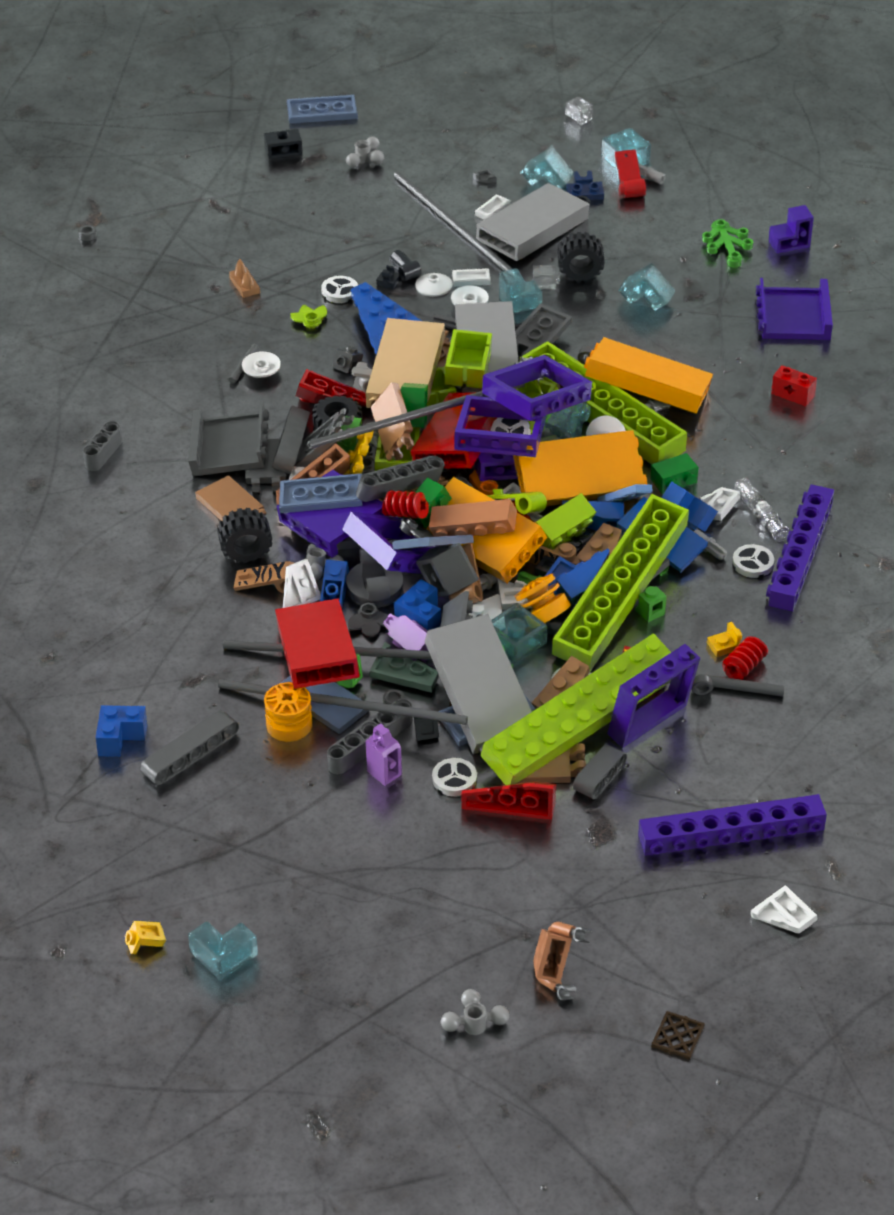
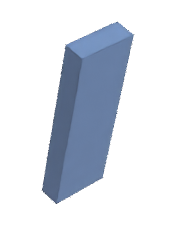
M635 484L599 496L597 499L599 502H625L653 492L652 485Z

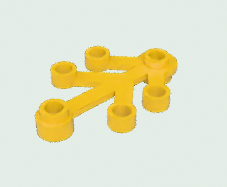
M374 431L357 436L359 441L354 451L349 450L347 453L350 455V463L352 464L350 469L343 475L362 474L364 468L363 456H366L368 453V444L373 437Z

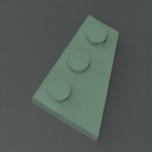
M384 642L382 648L391 649V645ZM377 657L370 669L371 678L427 692H432L439 678L437 670L419 660L413 661L408 658Z

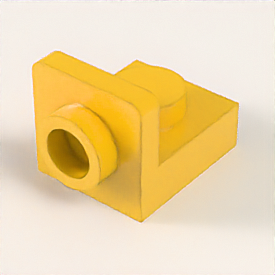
M732 622L727 623V631L707 637V644L716 657L733 652L740 644L742 633Z
M134 921L130 930L125 935V942L129 946L131 954H137L141 945L163 947L166 941L160 922Z

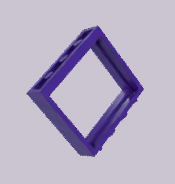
M542 355L484 374L482 393L531 421L591 400L592 381L546 355ZM542 377H547L564 387L532 399L513 388Z
M466 395L455 429L454 450L536 457L546 415L531 420L535 421L532 435L465 429L469 415L527 420L490 397ZM527 446H532L533 450H527Z
M351 512L342 528L345 533L388 571L422 574L416 561L430 548H435H410L413 551L393 550V545L385 538L397 540L416 539L414 535L410 537L399 528L403 519L400 517Z
M684 644L620 685L607 734L621 748H624L686 707L700 657ZM671 680L667 691L636 710L637 702ZM635 691L639 694L636 697L632 694Z

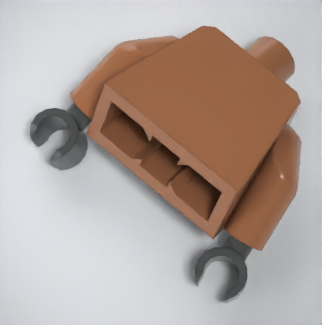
M554 922L548 930H541L533 959L535 974L541 984L557 992L559 999L570 1000L574 998L570 996L569 992L576 991V987L574 985H561V978L571 941L574 938L577 942L589 943L590 941L585 940L584 936L586 932L592 933V930L583 927L576 928L562 922Z

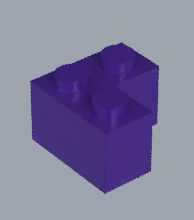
M806 205L788 208L787 223L770 226L768 241L776 254L811 247L814 217Z

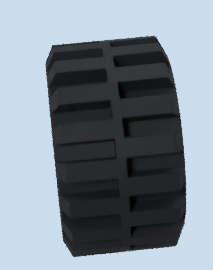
M577 232L575 235L572 233L569 234L570 237L563 238V242L559 243V248L557 249L560 273H563L565 278L569 277L570 281L577 280V282H588L589 279H595L596 275L599 276L605 264L604 250L600 239H596V236L593 234L590 236L588 232L584 234ZM579 255L588 256L587 258H584V259H575V258H574V257L579 256Z
M346 396L326 397L324 400L321 399L318 401V404H315L312 411L313 432L334 414L340 413L341 409L344 408L347 409L344 416L350 417L354 415L355 418H362L361 406L357 401H353L350 397L346 398Z
M238 508L237 511L234 512L232 510L229 512V515L222 517L223 521L219 522L217 533L223 555L228 557L230 561L235 560V563L255 562L257 558H263L264 553L270 551L269 547H272L273 539L265 514L259 513L257 509L251 510V508H246L242 510V508Z

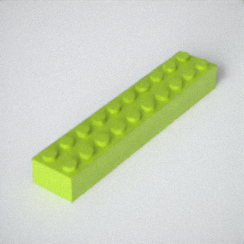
M547 341L521 356L524 358H529L530 356L536 358L546 355L592 381L591 400L568 407V409L589 423L600 416L617 418L623 424L625 431H634V436L638 438L639 442L638 453L650 464L678 456L686 451V431L619 387L585 376L587 369L584 368L582 363ZM543 377V380H544V381H548V382L557 384L556 382L550 380L549 378Z
M650 495L553 638L552 655L565 661L573 656L587 664L591 672L638 601L639 594L644 592L687 527L688 509L656 495Z
M653 633L484 742L480 756L505 785L517 784L608 724L612 718L620 685L670 654V650ZM669 680L668 682H666L665 684H663L647 696L640 699L637 702V704L646 699L647 697H649L650 695H652L653 693L657 692L667 684H669L671 680ZM636 691L632 693L635 697L639 695Z

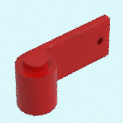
M636 150L615 152L620 181L619 194L623 198L645 196L646 184L640 175Z

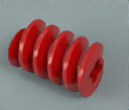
M390 490L382 503V512L385 516L423 519L428 515L429 504L422 492L416 493L412 491L409 493L408 491L395 492Z
M753 636L746 637L723 660L722 667L725 674L729 678L743 680L767 656L768 648L759 638Z

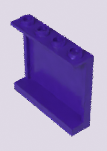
M760 278V285H756L759 319L758 330L762 331V339L831 340L833 322L828 279H820L819 288L764 287L763 278Z
M332 470L322 477L339 476L343 474H339L335 470ZM378 499L368 502L362 501V506L280 513L279 505H277L279 521L317 548L323 549L331 558L338 555L337 544L349 537L342 528L351 512L384 515L382 512L383 501Z

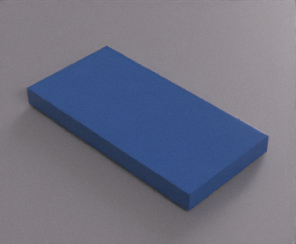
M643 497L617 522V527L626 532L648 499ZM686 527L667 555L670 565L681 573L708 546V542Z

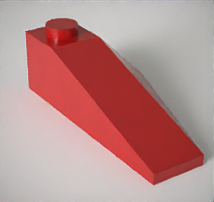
M308 369L305 370L295 395L304 402L317 404L318 401L324 400L326 397L346 396V398L350 397L353 401H357L361 407H366V392Z
M527 782L462 790L461 809L552 820L556 801V784Z

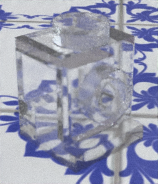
M576 97L566 103V115L578 121V125L581 126L592 120L593 104L580 97Z
M533 266L534 292H537V289H556V284L560 283V274L556 273V266Z

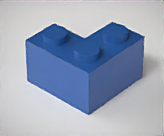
M672 481L661 497L689 510L687 526L694 531L699 528L706 532L718 513L716 509Z
M422 579L419 580L394 602V615L398 618L406 615L411 620L418 622L427 631L439 628L441 626V609L438 608V588Z
M101 705L96 732L98 756L120 757L123 740L145 741L148 725L145 706Z

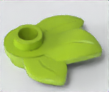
M302 305L299 313H290V316L295 322L303 323L308 328H316L321 324V320L327 316V309L324 305L317 307L315 310Z

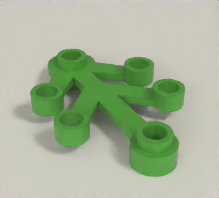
M723 219L714 221L712 223V230L702 234V241L708 243L707 252L709 254L717 253L718 249L723 244L725 245L729 254L727 256V265L733 268L739 267L742 264V256L735 250L733 244L741 246L745 250L753 248V240L748 238L749 230L747 228L735 229L730 227V224ZM728 233L736 235L738 238L728 235ZM716 235H720V237L715 242H713V238Z

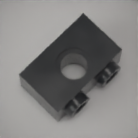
M298 129L264 133V144L268 159L303 155L302 139Z

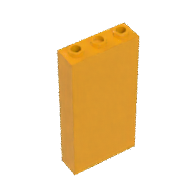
M603 337L600 343H596L594 350L592 349L584 365V368L587 369L585 374L587 377L696 414L708 393L713 378L712 373Z
M633 430L540 442L536 457L513 455L520 491L542 492L547 499V506L561 505L562 500H571L581 493L587 501L598 500L597 497L635 484H647V477L642 471L643 459L637 449L639 447L638 438L634 436ZM527 446V450H533L532 446Z
M455 477L445 486L452 498L447 505L494 501V499ZM517 513L514 532L473 536L474 543L472 544L477 566L508 584L522 566L530 560L535 551L543 545L547 536L540 525Z

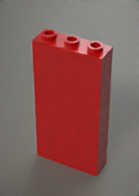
M476 392L448 393L443 402ZM463 405L434 414L410 451L412 461L429 456H438L444 461V468H472L481 452L454 450L455 429ZM469 415L465 429L491 431V426L497 418Z
M339 599L275 609L278 631L294 689L360 678L357 656Z

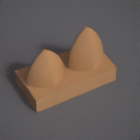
M239 259L235 270L229 272V278L243 298L259 294V285L245 267L243 261Z

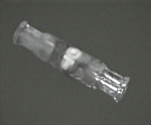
M746 477L739 479L734 485V490L740 491L744 503L757 516L765 529L772 533L774 540L777 542L785 540L790 529L781 523V518L770 507L760 492L751 486L749 479Z

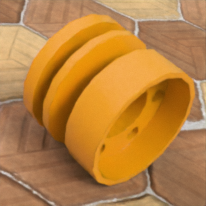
M553 573L531 581L514 596L516 601L527 599L520 605L521 609L529 606L533 608L526 615L533 628L550 621L571 606L565 593L554 595L553 592L558 589L559 583L548 585L555 580Z
M292 682L279 683L272 686L264 697L267 732L271 737L284 742L298 741L310 733L313 726L310 692L305 687L294 689Z

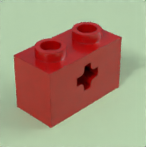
M782 365L773 375L771 394L807 406L815 397L817 378Z

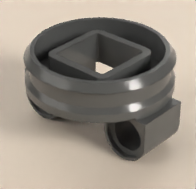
M364 549L360 550L361 563L353 567L346 578L348 596L360 606L364 603H373L377 608H383L393 604L403 593L402 573L386 570Z

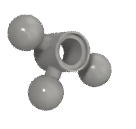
M371 136L367 140L357 141L355 143V153H351L346 157L347 165L356 167L359 163L365 164L370 162V160L374 164L382 163L384 154L380 150H376L379 147V140Z
M310 544L307 548L306 559L309 561L315 580L322 578L326 560L344 561L339 555L325 559L326 552Z
M468 989L461 996V1002L465 1006L464 1016H458L454 1012H447L441 1018V1026L444 1030L453 1032L460 1025L464 1024V1029L467 1033L479 1035L485 1031L486 1021H492L496 1025L505 1024L509 1019V1011L506 1007L497 1005L490 1012L486 1013L485 1006L480 1003L481 997L478 991Z

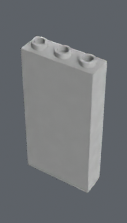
M547 183L477 224L476 239L518 261L587 220L589 203Z
M512 301L455 304L456 330L492 333V351L487 373L512 366L515 362L518 363ZM466 384L461 386V393L482 391V388L466 387Z
M488 614L427 631L424 642L452 707L457 715L468 716L467 725L460 724L473 754L481 753L484 742L531 713L530 706Z

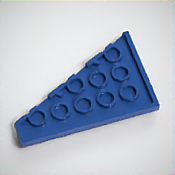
M366 282L351 288V296L355 301V306L358 307L359 316L364 324V328L369 334V340L374 348L375 355L378 352L387 318L422 321Z

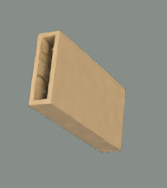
M387 318L366 390V408H371L391 382L398 383L400 388L404 383L428 384L429 400L445 340L444 323Z

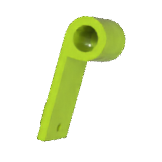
M492 489L493 494L487 495L492 499L515 498L516 509L521 514L542 512L547 506V499L542 492L503 493V489Z

